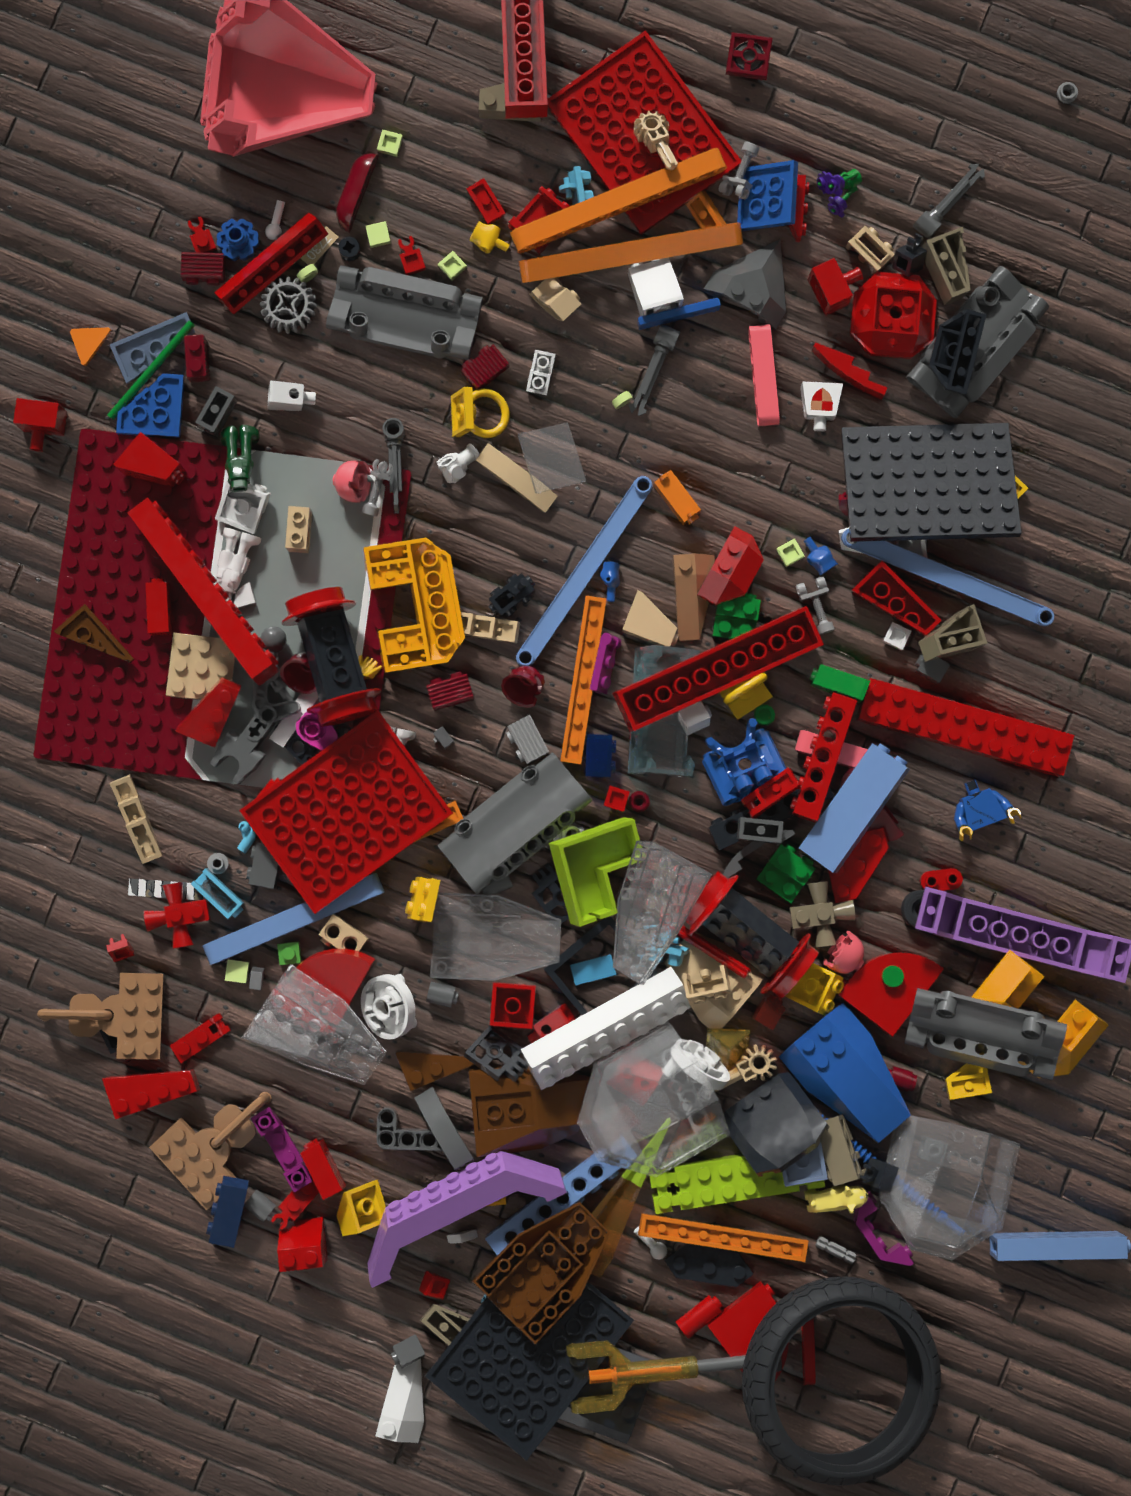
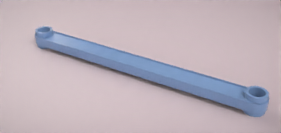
M638 477L629 488L518 651L516 661L519 666H532L650 494L652 482L648 477ZM644 481L648 484L649 488L642 491L637 487V484ZM523 653H528L532 657L531 661L527 664L520 661V656Z
M849 529L842 533V543L863 554L1037 625L1048 626L1054 621L1053 611L1036 602L886 541H859L850 544L846 539ZM1043 611L1048 614L1046 622H1042L1040 619V614Z

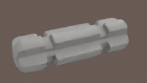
M819 1236L816 1241L818 1248L825 1249L827 1253L839 1259L843 1258L849 1264L854 1263L857 1256L854 1252L846 1251V1248L832 1241L829 1242L828 1239Z

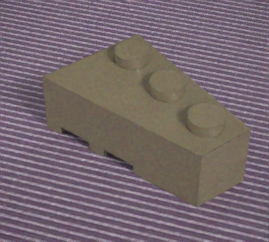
M504 83L480 89L479 118L541 122V117L506 119Z
M963 227L927 240L921 246L927 250L925 264L944 305L962 299L970 291L968 265H966L965 260L966 248L962 235L964 233Z

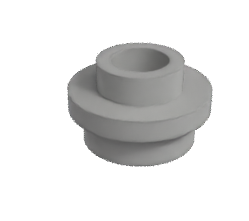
M1070 82L1062 83L1057 89V97L1063 103L1073 102L1078 95L1077 87ZM1064 91H1068L1070 96H1065Z
M215 853L208 858L207 866L212 873L222 874L227 870L229 861L224 854ZM217 859L221 861V866L218 868L214 866V862Z

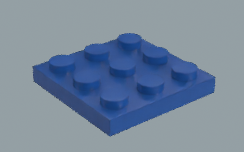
M791 160L747 168L743 179L753 186L750 189L748 198H739L737 222L741 223L742 231L795 224L798 178L797 161Z

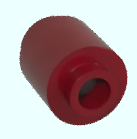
M896 1066L888 1069L899 1090L913 1092L917 1082V1075L913 1074L912 1071Z

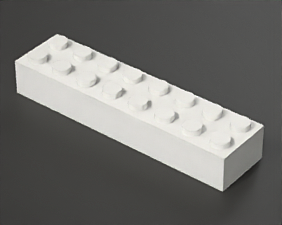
M672 967L521 1049L528 1068L540 1089L543 1090L546 1087H551L555 1082L564 1077L571 1076L575 1071L584 1066H589L593 1061L602 1056L609 1055L613 1050L627 1045L638 1036L645 1035L649 1030L658 1025L665 1024L676 1015L683 1014L690 1008L684 986Z

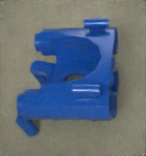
M754 718L747 721L746 738L737 747H723L712 737L705 740L706 745L713 751L703 755L702 763L723 806L741 801L748 794L786 769L769 732L763 728L756 731L757 721ZM742 759H748L751 762V767L741 770L739 762Z

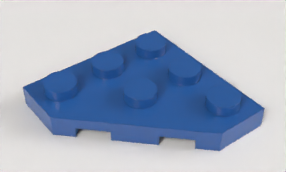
M178 374L160 375L151 386L146 387L130 404L118 411L116 433L137 436L142 432L145 436L180 438L185 376Z

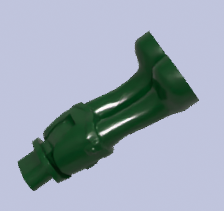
M229 426L223 429L220 434L222 444L227 446L225 469L228 473V483L231 485L232 492L246 491L248 484H250V477L254 467L251 457V445L258 443L260 439L259 430L253 426H240L241 456L237 457L238 429L235 426Z

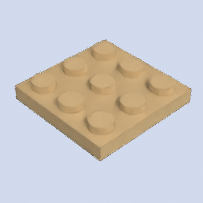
M173 633L166 696L202 700L221 677L233 681L235 656L222 638Z

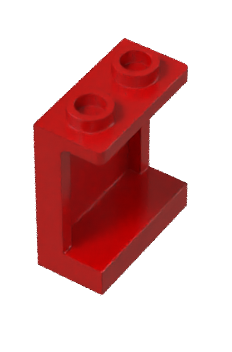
M541 186L537 195L517 217L513 216L508 222L509 229L513 231L520 226L570 207V205L565 201L560 202L556 198L557 195L550 188L545 189ZM551 242L534 250L540 255Z

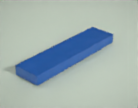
M714 298L641 316L637 321L638 328L642 330L719 311L721 306L719 298Z

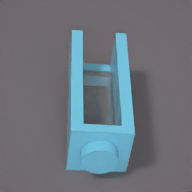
M205 868L202 871L203 873L191 885L227 919L232 916L236 918L244 910L241 907L244 902L208 868Z

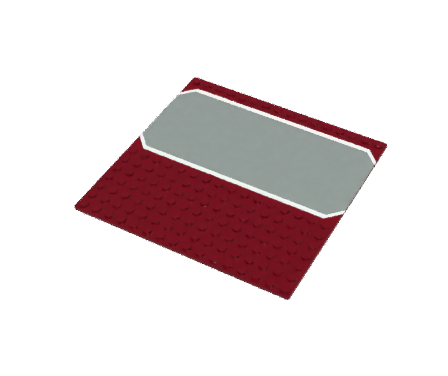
M83 428L80 431L33 755L37 759L236 784L233 779L238 772L239 762L235 757L226 758L217 767L211 765L210 762L225 735L231 729L241 735L255 716V711L252 708V693L255 681L252 680L235 657L232 682L241 685V688L215 748L175 731L180 722L185 719L201 700L166 696L173 633L221 637L127 512L147 497L152 502L156 500L167 513V517L177 526L182 536L192 546L190 551L194 550L205 565L202 568L206 566L215 578L218 571L220 551L226 548V537L223 535L224 527L262 538L259 545L250 547L246 557H249L250 562L236 590L237 593L244 584L250 582L256 604L238 608L242 613L239 617L243 616L254 629L251 633H256L259 637H261L265 629L273 626L279 627L285 632L287 637L286 646L283 650L279 651L278 667L280 669L293 655L305 652L298 625L283 626L281 623L288 616L285 603L299 595L329 587H342L345 598L356 602L353 608L345 611L358 659L359 655H362L364 662L368 656L370 657L369 660L373 658V662L375 660L378 662L376 667L380 665L383 667L378 631L391 628L396 586L370 590L368 574L365 571L363 547L403 540L411 472L402 469V492H399V513L394 512V493H390L389 481L384 479L376 506L380 508L378 516H372L361 512L363 504L369 502L375 476L367 475V482H371L367 499L360 501L361 503L349 502L338 495L333 485L334 474L345 462L251 450L254 467L249 485H263L267 488L266 491L271 493L265 512L262 513L255 534L215 519L228 480V473L225 469L227 461L226 446L147 436L178 461L186 470L184 480L179 485L176 484L174 487L124 475L113 465L135 439L136 435H120L116 432ZM237 448V457L241 456V448ZM368 465L370 472L371 470L374 471L372 465ZM288 506L309 507L312 510L309 553L288 552L285 548ZM240 539L236 543L234 554L238 553ZM161 578L164 579V582L170 584L172 635L151 636L148 634L146 583L151 582V579ZM233 593V596H232V599H231V601H232L233 603H234V599H235V595H236V594H234V593ZM85 604L135 660L132 663L58 635L54 631ZM384 667L373 679H364L367 689H381V693L375 697L378 711L380 710L385 673ZM269 683L267 689L268 701L273 704L285 702L280 693H276ZM288 686L286 688L292 699L296 701L301 693L293 691ZM319 698L316 700L314 705L320 703ZM267 710L264 713V719L266 721L273 719V711ZM370 715L341 724H347L354 728ZM260 720L258 721V723L261 724V726L265 728L267 727L266 724L261 723ZM254 728L252 730V732L254 733L253 736L260 735V733L258 732L259 728ZM274 728L258 747L259 750L266 754L264 760L240 785L264 788L271 778L276 780L278 777L282 780L301 766L285 747L269 739L274 732ZM340 729V736L338 737V739L345 733H347L349 730ZM294 734L293 737H290L289 741H287L286 743L287 745L289 744L291 739L297 737L296 734ZM296 741L292 747L295 753L302 752L304 749L303 742Z

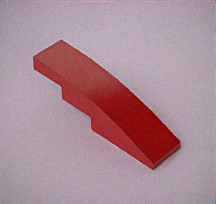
M815 342L812 352L829 369L861 391L882 400L887 387L869 381L868 378L871 372L851 365L854 359L853 356Z

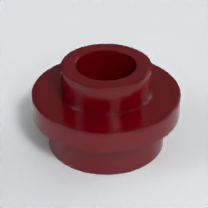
M636 791L629 797V806L635 812L645 811L650 804L648 795L642 791ZM636 798L643 800L641 806L635 804Z

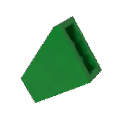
M822 664L818 668H813L809 678L813 680L811 686L830 694L834 692L857 700L856 704L863 701L870 684V680Z

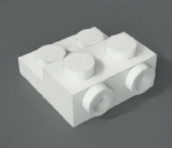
M227 480L215 519L255 534L271 493L267 492V488L260 484H255L254 486L248 484L246 491L232 492L231 485Z

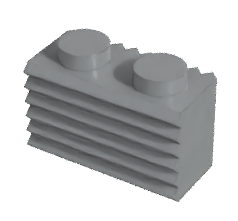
M530 715L507 726L509 731L506 732V735L511 744L516 743L519 750L515 752L521 762L525 761L528 765L549 754V750Z

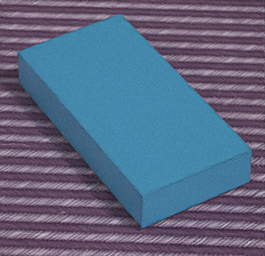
M611 954L570 965L575 986L616 975Z

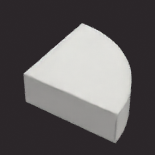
M250 582L244 584L235 595L234 604L238 608L256 604Z
M476 1229L447 1235L448 1243L450 1244L463 1243L478 1237Z

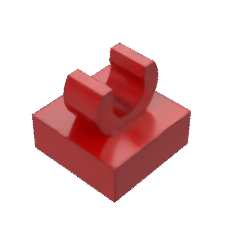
M609 786L604 806L624 812L630 791Z
M123 934L120 941L115 942L113 938H110V944L106 945L108 954L114 962L135 956L133 947Z

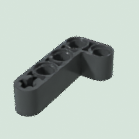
M384 1107L378 1113L377 1144L382 1149L443 1151L441 1146H438L437 1140L433 1145H427L424 1142L425 1135L431 1134L434 1136L431 1129L398 1128V1114L393 1107ZM383 1112H391L393 1121L389 1123L383 1121ZM389 1133L393 1138L392 1143H383L381 1140L382 1134ZM411 1134L414 1137V1142L410 1145L405 1144L402 1139L403 1135Z

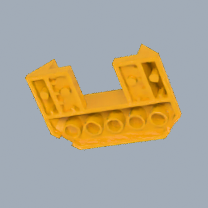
M428 538L363 547L365 571L368 574L370 590L410 584L417 625L378 631L381 648L380 656L385 673L448 663L465 639L451 555L437 547Z
M1009 950L972 995V998L1019 1009L1045 976ZM1076 999L1057 1021L1067 1024V1030L1058 1056L1054 1076L1068 1075L1109 1026ZM1018 1061L1021 1065H1027L1023 1061Z

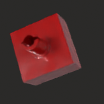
M833 258L813 267L807 280L825 316L848 306L853 296L848 285L862 280L863 275L858 267L842 274L836 259Z
M16 398L13 423L23 432H32L30 450L43 452L45 434L64 436L67 411L59 403Z

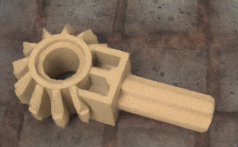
M648 111L647 115L641 113L634 122V134L637 136L638 142L644 141L645 146L647 145L651 153L657 151L665 167L668 170H674L678 166V162L669 148V123L666 121L665 115L659 116L658 111L654 114Z
M756 1044L753 1045L755 1051L753 1053L747 1048L746 1052L750 1056L742 1055V1060L736 1062L737 1067L728 1071L730 1080L725 1087L742 1078L745 1082L750 1079L756 1080L758 1074H760V1078L763 1081L765 1080L763 1074L765 1072L771 1077L772 1073L768 1069L776 1070L777 1068L776 1065L770 1064V1062L777 1061V1058H768L773 1053V1050L770 1049L764 1053L766 1046L762 1045L761 1050L758 1051ZM757 1057H762L765 1060V1064L761 1068H756L753 1065V1061Z

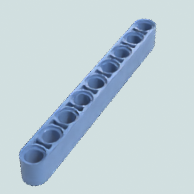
M374 873L362 879L316 914L313 913L305 902L203 945V949L209 964L213 965L383 894L385 891L378 874Z

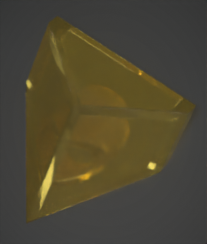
M707 1028L706 1045L721 1058L720 1061L728 1071L731 1070L749 1046L750 1030Z

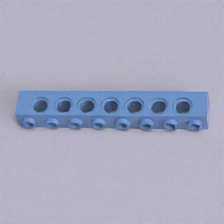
M620 1133L562 1177L569 1196L566 1202L561 1203L557 1198L547 1202L544 1197L537 1196L487 1234L485 1240L496 1255H498L510 1243L505 1238L507 1232L513 1231L518 1235L527 1230L522 1225L524 1219L530 1218L534 1221V1225L571 1205L578 1202L582 1203L585 1200L583 1196L589 1192L593 1194L602 1187L600 1183L608 1179L610 1181L619 1174L617 1170L621 1167H629L635 1160L634 1157L637 1156L636 1151L624 1135ZM611 1153H617L620 1156L616 1164H611L607 1160ZM600 1166L603 1169V1173L599 1177H594L590 1173L592 1167ZM575 1180H584L586 1186L582 1190L576 1189L573 1186ZM543 1205H548L552 1209V1212L547 1216L542 1215L539 1211Z

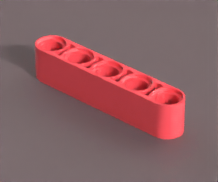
M770 324L749 326L748 334L758 427L779 425L780 418Z
M800 730L795 751L811 756L813 749L810 748L813 736L817 737L818 734ZM823 736L827 742L834 741L832 738ZM844 742L837 764L855 768L868 749ZM818 752L817 758L827 761L828 755L825 752Z

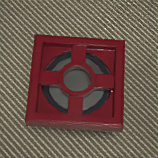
M731 32L725 75L767 80L773 38Z

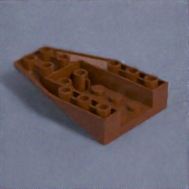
M500 1066V1067H492V1068H493V1069H500V1068H502L503 1066ZM480 1068L469 1070L477 1157H484L499 1151L514 1153L542 1149L603 1121L599 1078L573 1073L571 1076L564 1077L555 1082L551 1087L541 1090L529 1068L524 1070V1073L519 1076L516 1082L506 1075H503L496 1081Z
M578 1202L519 1233L471 1282L533 1344H536L581 1296L610 1232Z

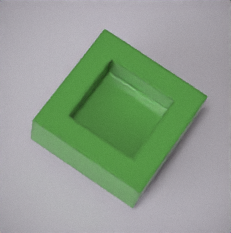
M299 942L277 944L279 965L301 963Z

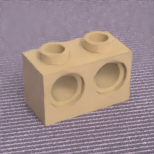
M288 506L285 548L288 552L309 553L312 510L309 507Z
M336 914L331 916L318 934L322 937L320 940L322 943L330 948L333 945L337 949H347L346 941L352 938L357 942L355 950L359 952L369 940L367 936ZM336 926L339 928L340 934L337 938H332L329 935L330 927Z

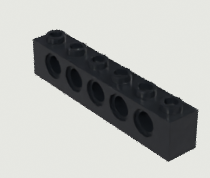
M817 772L810 775L813 782L821 781V775L818 776ZM830 786L828 788L825 800L834 797V794ZM796 789L789 796L798 797L800 789ZM813 794L811 798L804 797L807 802H813L815 796ZM759 799L754 802L756 806L761 804ZM782 799L773 805L775 808L773 816H768L763 812L756 819L783 821L794 816L792 815L793 809L785 806ZM739 808L730 812L731 817L725 820L719 817L710 822L712 826L708 827V831L718 851L740 841L737 840L738 820L740 817L745 818L750 812L749 809L742 811ZM729 822L736 824L737 831L735 834H729L726 831V825Z

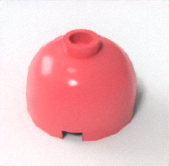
M347 461L337 469L336 474L333 476V485L342 499L357 503L367 499L371 488V482H367V475H371L368 464L365 461Z
M850 931L846 932L848 934L846 937L843 934L836 940L837 945H832L827 952L830 954L829 959L824 958V965L838 974H847L853 970L857 971L864 963V946L862 941Z

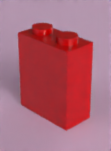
M316 1138L306 1143L300 1155L322 1199L324 1200L342 1191L346 1184L324 1139L318 1142Z

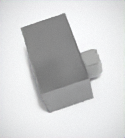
M440 727L433 733L436 736L433 739L434 742L439 741L445 749L454 743V740L443 727Z
M252 968L249 989L261 990L265 968Z

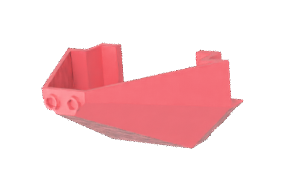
M224 0V5L220 7L215 21L217 24L215 34L211 33L209 39L200 122L201 125L206 126L203 132L205 139L209 141L208 150L234 157L359 120L373 113L375 108L373 94L377 88V82H375L376 74L288 0Z

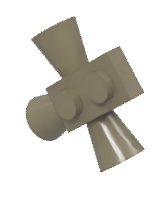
M828 881L807 884L814 904L789 908L792 929L817 926L816 947L837 945L830 924H835V919L855 921L853 900L833 906L832 902L827 903Z

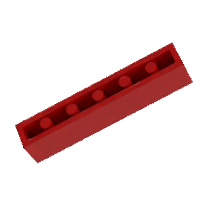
M307 213L216 290L214 294L234 315L329 233L315 216Z

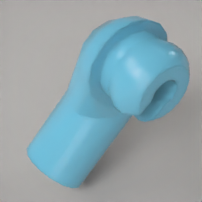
M242 821L238 828L241 830L243 840L237 848L246 854L255 841L256 834L248 822Z

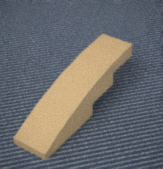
M487 444L476 458L479 464L506 486L511 487L544 513H546L558 497L540 481L490 444Z
M461 612L465 636L517 643L520 622Z
M131 775L110 782V786L118 801V807L125 820L126 828L142 864L161 857L162 852Z

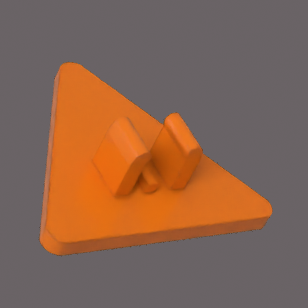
M109 327L71 329L70 334L83 366L88 365L110 335L112 330Z

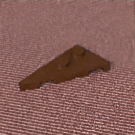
M85 604L54 631L58 635L132 663L135 660Z
M402 1051L395 1053L410 1091L474 1065L464 1056Z

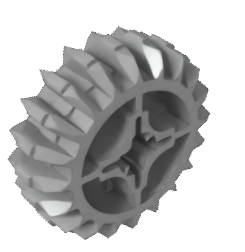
M290 277L286 278V282L279 278L280 284L276 285L274 281L271 282L273 288H265L268 295H261V298L265 300L260 302V306L264 308L261 314L266 316L264 318L266 323L271 322L270 327L272 329L277 326L278 332H282L283 328H285L286 333L289 334L290 328H293L294 332L297 333L298 326L305 329L304 322L309 324L312 322L308 316H315V312L311 309L317 308L316 303L313 302L316 298L315 295H310L312 289L306 288L305 282L299 285L298 278H295L293 283ZM284 291H295L298 294L295 293L288 296ZM278 295L280 302L276 309L272 311L273 301ZM283 299L292 305L293 312L285 306ZM305 299L304 309L302 313L299 315L297 313V307L301 304V301ZM284 315H290L293 319H291V320H283V319H280V318H278V317H279V316L282 317V316H284Z

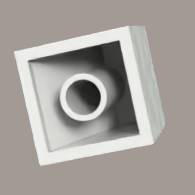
M669 257L651 260V262L645 264L643 262L631 265V268H628V276L640 317L683 305L684 298Z

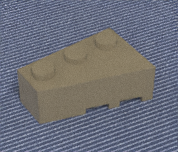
M972 604L955 613L918 643L924 660L927 662L972 651L987 644V640L975 605Z
M840 1115L825 1120L829 1125L828 1131L825 1129L820 1140L824 1161H826L828 1166L827 1176L829 1181L833 1182L834 1186L860 1179V1175L864 1176L866 1169L862 1170L857 1160L861 1156L859 1151H854L851 1142L853 1137L844 1116Z
M433 1304L419 1321L449 1346L469 1318Z

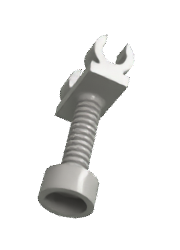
M744 142L741 150L744 156L736 177L723 176V181L719 185V192H722V195L730 196L733 186H737L735 195L740 196L739 198L741 199L748 198L753 185L744 180L743 177L751 158L756 157L760 148L757 145Z
M376 459L372 465L374 471L371 470L370 473L375 476V481L369 502L363 504L361 512L372 516H378L380 508L376 506L383 480L390 481L389 475L393 472L392 464L389 463L388 466L387 462L382 461L379 463V459Z
M824 576L815 580L818 591L807 594L804 583L795 586L800 602L808 599L812 600L819 620L817 630L820 635L835 630L832 621L826 620L827 618L819 596L829 592Z

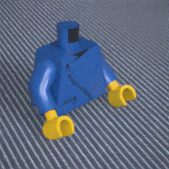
M976 780L964 784L968 796L959 799L954 815V821L960 832V841L964 840V834L969 835L971 840L973 830L1007 818L1006 815H1008L1009 821L1012 824L1015 823L1013 816L1017 815L1022 819L1020 810L1014 808L1004 796L990 788L980 791Z

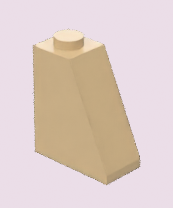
M638 590L622 632L669 650L671 645L675 646L679 634H676L677 627Z

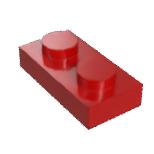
M484 178L466 188L467 193L487 225L506 215Z

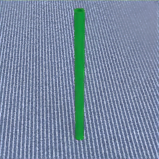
M190 320L107 414L112 420L117 417L118 411L131 401L183 341L184 336H187L195 327Z

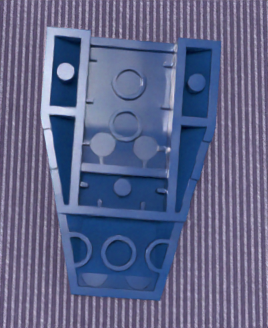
M844 1002L822 1018L779 1056L808 1092L838 1114L843 1115L846 1120L878 1143L911 1116L872 1035Z

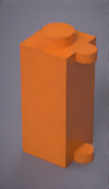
M671 470L664 473L654 482V488L682 525H685L687 522L691 525L700 518L698 516L701 512L700 507Z

